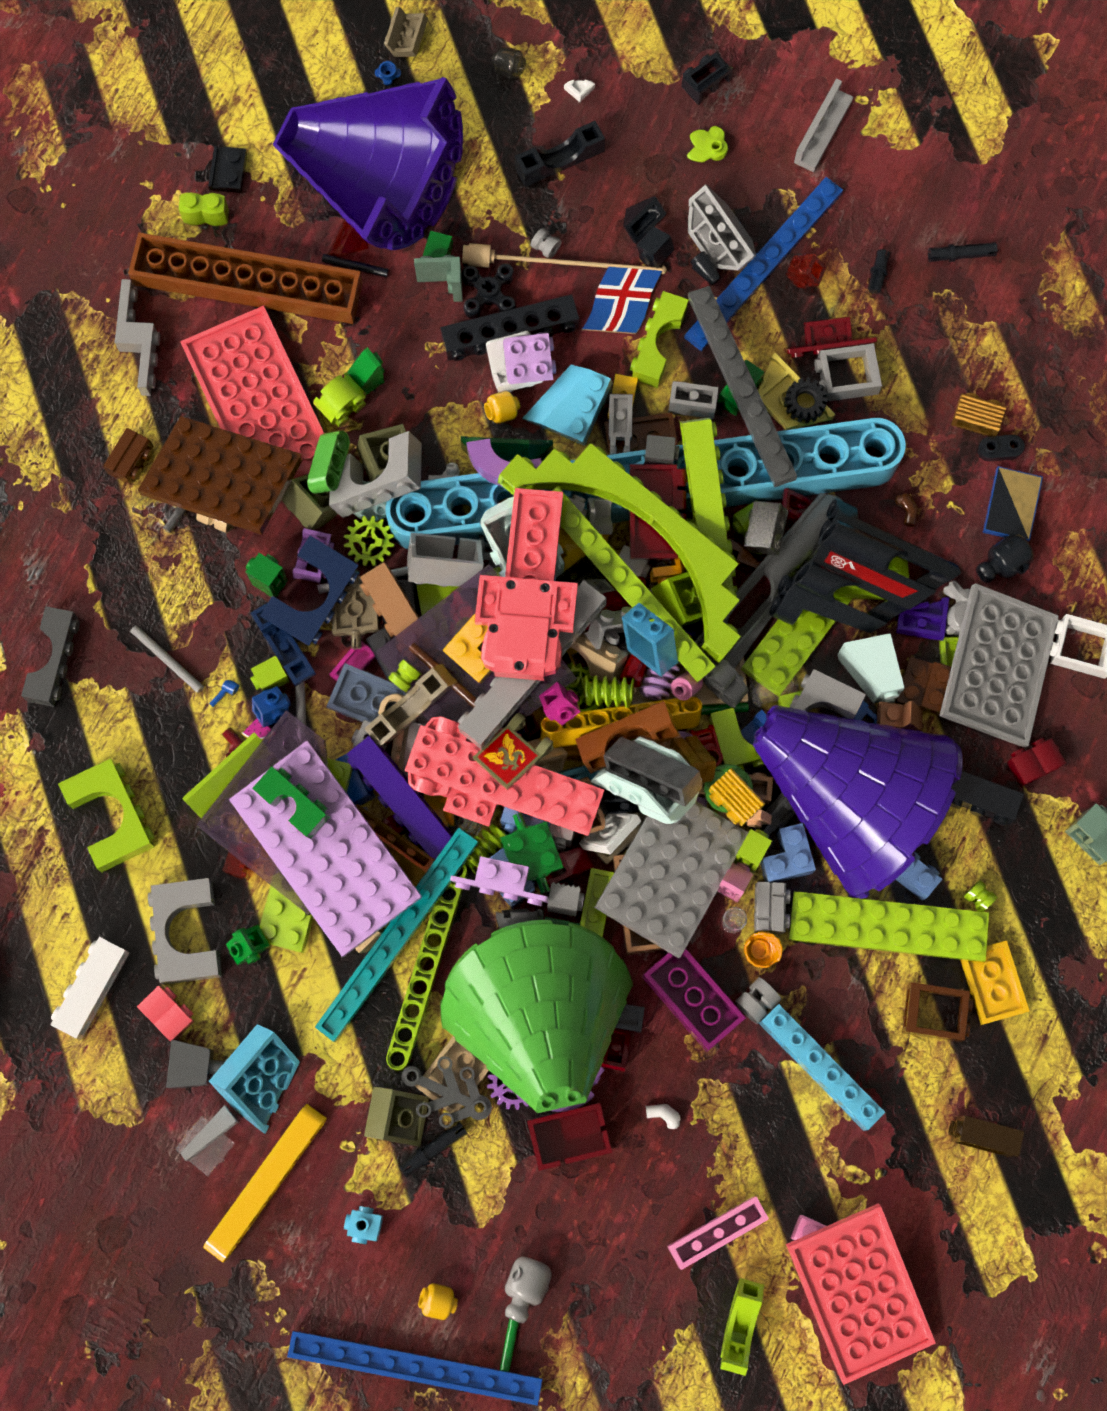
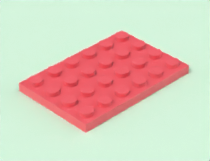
M879 1203L786 1244L843 1385L936 1344Z

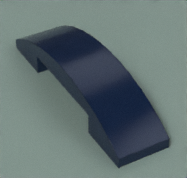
M266 603L250 614L294 685L297 686L316 675L293 637L260 617L268 604Z

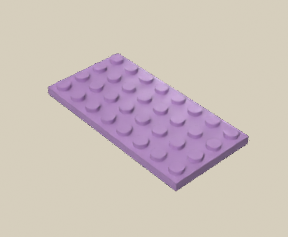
M306 741L273 767L278 770L281 767L284 768L292 776L291 782L296 786L299 783L302 784L310 792L308 795L310 799L314 802L318 799L328 808L326 813L331 817L312 839L304 836L288 821L296 811V803L292 797L284 798L274 807L252 789L265 773L229 800L337 951L344 957L420 900L422 895L310 742Z

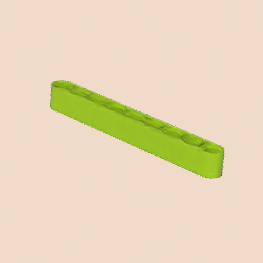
M464 864L462 867L463 873L460 877L467 879L468 872ZM451 882L447 889H452L456 892L455 898L447 901L443 898L442 894L432 908L386 1057L387 1064L395 1071H402L408 1067L463 892V889L455 887V882ZM440 912H445L449 915L448 921L444 924H439L435 921L437 914ZM438 935L441 937L442 941L438 947L429 946L428 940L431 936ZM427 958L434 961V967L429 971L421 968L422 961ZM418 982H424L427 985L426 992L421 995L414 992V986ZM412 1005L418 1006L420 1010L419 1015L416 1018L407 1017L406 1011L408 1007ZM403 1029L412 1031V1038L408 1042H402L399 1039V1034ZM395 1053L404 1054L405 1061L400 1066L392 1064V1057Z

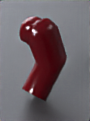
M228 728L222 734L230 744L229 752L226 753V757H228L243 743V740L232 728Z

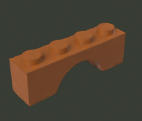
M662 701L642 711L630 714L628 717L614 723H609L593 732L586 733L577 738L576 743L582 762L591 774L606 767L603 755L620 737L628 740L642 737L661 744L679 736L669 708Z

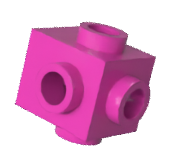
M556 682L539 695L546 716L551 721L556 720L561 726L581 712L577 704L579 698L571 689L567 690L559 682Z

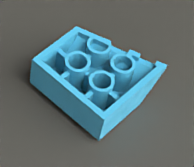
M570 365L522 419L585 446L611 389L612 380L590 369Z
M257 1024L209 1082L236 1112L266 1134L269 1128L267 1122L272 1112L276 1113L279 1104H277L282 1091L288 1088L300 1061L273 1031Z

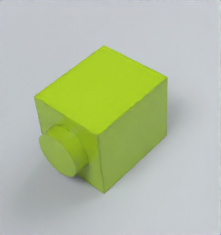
M276 656L251 668L254 676L250 677L256 690L260 688L262 691L272 689L289 682Z

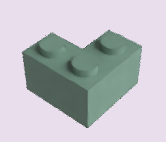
M1096 803L1084 811L1064 832L1100 866L1107 861V809Z

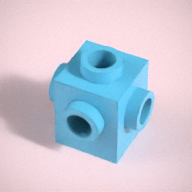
M359 1206L358 1210H352L351 1215H346L344 1229L348 1230L347 1236H351L352 1242L367 1244V1240L377 1242L384 1215L373 1214V1208ZM362 1220L366 1222V1228L364 1230L361 1229L359 1226L360 1221Z

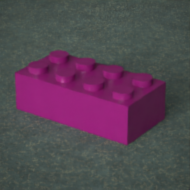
M686 948L680 958L668 953L642 977L706 1052L745 1019V1016Z

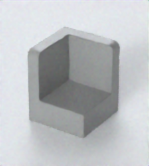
M588 498L587 520L601 535H612L613 525L610 517L612 502L603 498Z

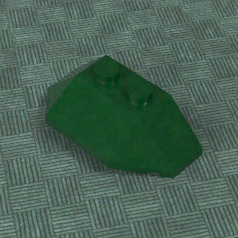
M461 436V448L467 455L466 442L490 439L494 453L501 459L509 462L517 454L529 460L541 458L542 462L553 450V440Z

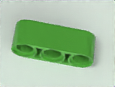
M345 431L329 432L320 435L307 480L308 488L312 493L330 492L338 488L350 445L349 436Z

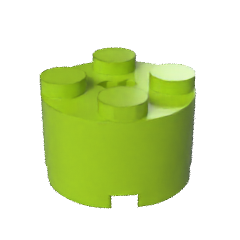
M344 373V378L339 375L331 380L320 391L323 394L320 400L316 397L313 402L332 425L336 424L338 427H341L349 420L347 417L353 411L357 413L366 405L364 402L366 393L348 373Z

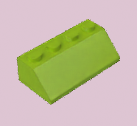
M254 732L182 799L209 827L215 826L224 819V813L230 808H235L229 799L265 773L271 766L278 763L279 760Z

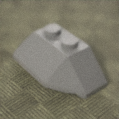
M705 184L689 199L688 233L701 252L705 251L707 255L710 254L717 269L739 271L756 257L753 240L731 208Z

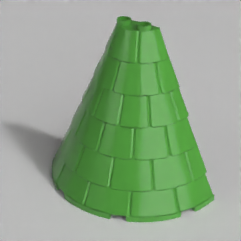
M532 920L516 923L491 933V938L480 945L475 943L457 961L445 982V992L440 1003L442 1029L451 1033L458 1043L481 1060L490 1072L502 1080L504 1085L516 1093L537 1113L586 1103L594 1080L603 1063V1058L611 1043V1035L627 1003L626 998L631 987H633L631 976L624 960L620 959L614 947L603 937L585 927L573 923H568L567 926L553 924L551 920Z

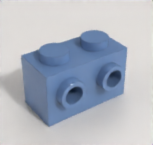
M914 852L916 859L896 880L923 901L932 893L942 878L938 876L940 873L933 866H926L920 861V856Z

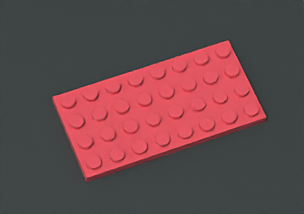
M264 305L180 341L220 429L302 454L303 461L293 479L309 474L319 437L324 432Z

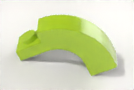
M742 1278L739 1279L724 1334L720 1369L746 1376L754 1327L763 1301L764 1284Z

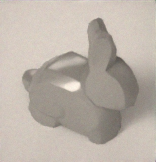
M951 581L943 589V593L955 599L956 604L947 612L945 633L954 634L959 637L970 589H963L956 581Z

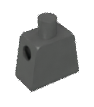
M171 1040L166 1088L179 1089L210 1085L211 1075H214L225 1061L213 1060L214 1050Z

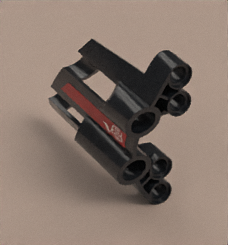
M835 498L827 509L826 516L828 519L821 527L818 545L820 547L813 558L798 571L795 577L788 575L782 577L777 587L778 597L773 601L769 615L793 625L803 609L859 630L872 633L887 624L893 617L906 610H910L937 592L935 591L937 588L961 574L958 565L858 519L856 507ZM898 556L929 572L913 581L889 570L888 567L893 558ZM853 585L886 601L864 613L835 600L833 595L841 587Z

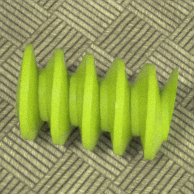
M585 675L584 698L587 705L591 706L595 699L597 706H601L603 700H605L606 706L610 707L614 700L616 707H620L622 701H624L626 708L630 707L634 695V678L628 684L626 677H623L621 684H618L616 677H613L612 682L608 683L607 676H604L600 683L597 675L594 676L592 682H589L588 675Z
M492 823L489 827L491 833L483 829L481 832L483 839L479 836L474 837L480 843L465 862L475 875L474 867H478L480 856L490 858V854L494 855L497 853L496 849L503 848L500 837L506 836V833L499 826L497 827Z

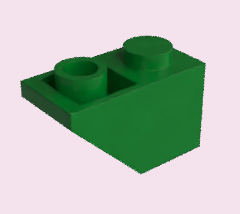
M368 347L363 350L347 371L366 395L385 382L383 376L385 371L381 366L383 361L376 352L372 353Z

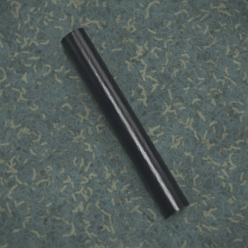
M323 254L322 256L323 263L386 278L389 274L388 268Z

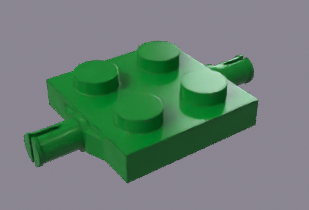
M518 813V816L515 814L512 817L517 830L512 834L500 837L509 863L529 867L527 881H537L541 894H544L545 891L547 893L551 890L546 877L552 872L563 869L548 824L543 822L534 826H526L522 813Z

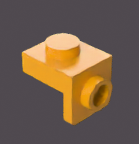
M680 558L671 560L672 566L652 568L650 572L651 582H658L659 584L667 578L682 574L685 571V566Z

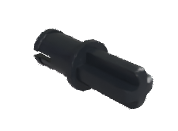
M884 249L877 251L874 266L870 269L871 278L868 290L872 294H879L881 292L884 277L888 275L887 266L891 253L888 251L886 254L887 250Z

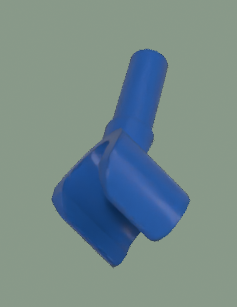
M226 680L221 687L222 690L209 704L214 707L226 693L234 696L239 689V684Z

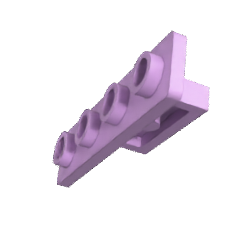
M480 856L475 881L451 876L450 881L456 883L455 887L470 890V886L480 888L479 893L494 895V891L504 893L503 898L515 901L518 900L519 896L528 898L527 903L542 906V902H549V897L524 891L529 867Z

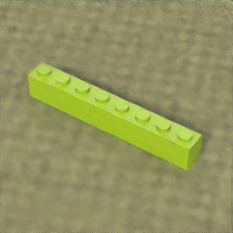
M708 417L680 422L693 523L705 537L709 536L714 539L722 551L732 553L731 540H727L726 531L729 530L728 517H724L723 507H726V497L720 490V484H723L722 470H718L717 460H720L719 447L714 444V437L717 436L715 422L712 423ZM734 570L722 586L728 587L736 593L737 586H733L732 577H735Z

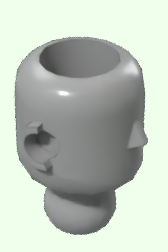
M519 1257L515 1260L505 1285L506 1294L513 1298L511 1304L505 1309V1316L519 1323H525L529 1317V1305L537 1306L543 1301L552 1276L551 1269L547 1265L528 1257Z

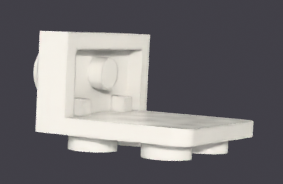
M524 331L490 340L486 343L492 378L498 393L502 391L512 392L516 389L531 387L543 382L509 384L507 382L503 340L508 337L530 335V332Z

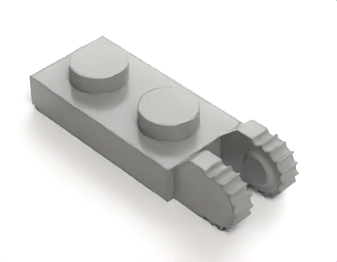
M633 394L609 395L610 455L616 454V440H625L623 453L630 452Z

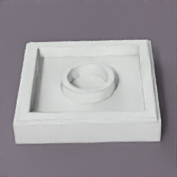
M606 814L604 816V830L590 833L579 844L584 850L611 854L637 827L641 819L635 814Z

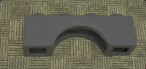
M45 606L40 630L50 638L53 650L49 662L42 669L27 673L21 695L27 702L55 707L56 701H59L62 692L60 684L62 678L66 677L68 670L66 665L67 658L71 656L74 648L73 636L77 634L80 625L78 617L74 612Z

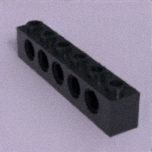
M571 294L440 327L448 361H460L469 355L486 354V343L490 340L528 331L530 335L546 332L549 333V337L561 332L571 333L579 328V316L573 295ZM557 316L560 319L558 321H551L549 318ZM529 322H536L538 325L530 327L527 324ZM513 327L516 330L514 332H507L505 329ZM488 332L494 334L490 338H486L483 335ZM464 338L472 339L470 343L461 342Z

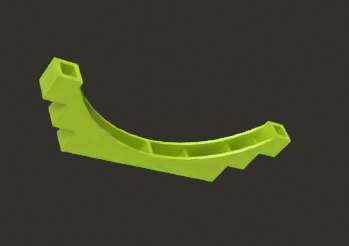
M590 443L574 463L570 462V458L565 453L553 449L537 469L534 468V464L528 458H522L517 454L499 474L497 481L512 495H514L515 488L553 490L557 486L561 490L594 495L614 502L631 511L651 525L668 542L688 571L701 606L704 624V644L700 649L720 663L741 637L737 634L738 631L734 626L723 622L740 601L732 589L722 586L738 566L735 557L727 551H722L714 539L709 536L705 537L700 533L694 523L684 520L677 509L672 506L668 507L662 502L661 497L656 492H650L646 489L639 478L630 476L619 462H613L599 446L595 447Z

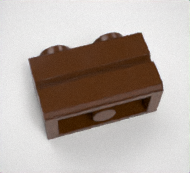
M126 428L104 463L103 468L109 475L131 485L133 480H137L142 473L141 467L145 460L149 461L154 453V446L151 440Z

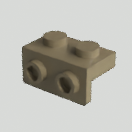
M401 7L395 8L384 42L394 57L417 56L428 17L424 13L405 14Z

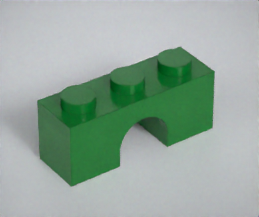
M271 766L252 789L274 807L284 798L292 797L296 803V811L288 821L304 836L312 839L331 817L326 813L328 808L318 799L315 802L308 797L310 792L302 784L299 783L296 786L291 782L292 776L284 768L281 767L278 770Z

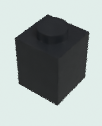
M654 226L636 245L640 260L644 264H651L656 268L675 250L671 236Z

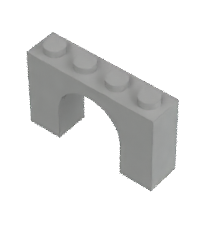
M409 431L389 438V457L386 468L377 479L364 485V466L351 453L348 454L339 486L335 491H330L329 506L341 517H345L389 501L391 498L394 499L421 489L422 443Z
M813 669L811 675H805L800 685L804 689L800 696L795 695L790 708L805 711L815 708H826L848 719H854L866 694Z
M205 878L152 885L151 892L148 893L149 907H153L150 927L152 931H155L156 939L152 941L153 954L157 955L158 965H154L155 978L159 979V983L166 985L222 977L220 953L218 951L192 954L181 953L173 947L169 937L170 925L180 912L190 908L215 905L213 881Z

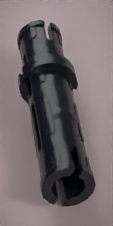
M996 242L960 246L948 244L946 247L928 248V261L949 260V262H955L958 259L997 256Z
M460 1121L423 1148H417L415 1154L401 1164H398L406 1178L423 1165H429L431 1159L468 1134L464 1128L461 1129L463 1126Z

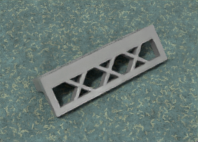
M837 78L796 152L794 163L812 172L815 171L854 98L840 91L842 81Z

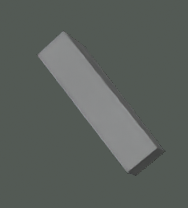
M224 1105L182 1150L180 1154L185 1161H190L238 1123L229 1108Z

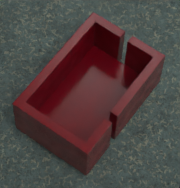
M600 1103L527 1121L539 1171L561 1166L560 1160H565V1164L612 1153L607 1130L601 1132L600 1127L605 1126Z

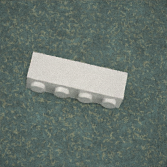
M101 937L97 941H93L89 947L88 954L90 955L86 962H82L78 967L75 982L67 987L63 995L65 1000L61 1007L58 1006L51 1016L53 1020L51 1026L79 1040L83 1039L130 954L128 951Z

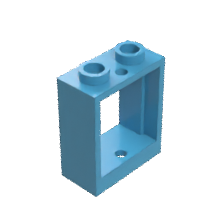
M638 603L622 617L627 650L660 677L678 663L672 627L641 603Z

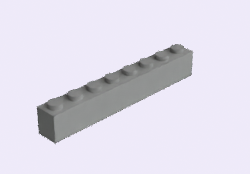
M584 580L578 585L573 633L559 632L562 656L606 606V597ZM495 677L490 684L491 689L486 694L482 693L474 702L476 706L470 713L468 711L465 712L459 719V732L482 750L541 681Z

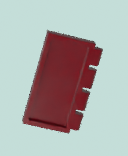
M630 464V476L639 478L643 486L650 492H656L661 497L662 502L668 507L672 506L678 511L686 510V491L677 490V487H686L685 469H677V465ZM630 511V559L677 560L678 555L668 542L651 525ZM680 514L687 521V514Z

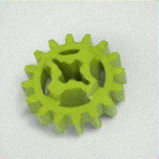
M363 516V522L361 523L355 519L354 523L356 526L354 528L351 526L347 527L351 531L350 535H344V538L349 540V543L344 544V547L351 548L348 556L356 555L354 561L358 563L362 559L363 566H367L369 561H371L373 566H376V560L378 559L384 563L385 559L383 556L385 554L391 556L388 548L395 547L390 542V539L394 538V534H388L389 526L383 527V519L377 523L375 516H372L370 521L367 520L366 516ZM367 526L365 532L360 535L356 534L359 529ZM376 528H379L383 532L385 539H381L377 536ZM372 534L375 544H370V547L367 548L364 538L367 539ZM354 543L361 545L363 548L362 555L356 550ZM378 547L383 548L380 553H378L375 556H371L373 551L376 550Z

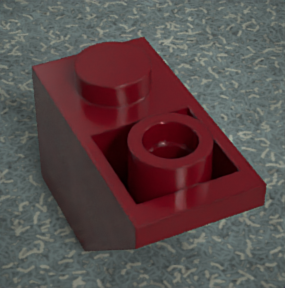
M578 847L559 854L563 869L550 873L546 880L551 888L553 882L561 885L591 870L594 866L586 851L582 847Z

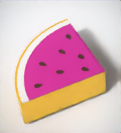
M258 719L242 733V736L247 739L255 732L262 741L269 740L276 735L268 726L263 728Z

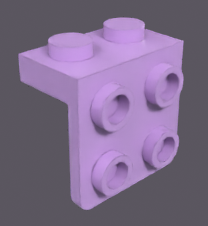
M549 333L508 337L503 340L506 376L509 384L553 380V374H556L555 360H551L550 351H554L553 338L549 337Z

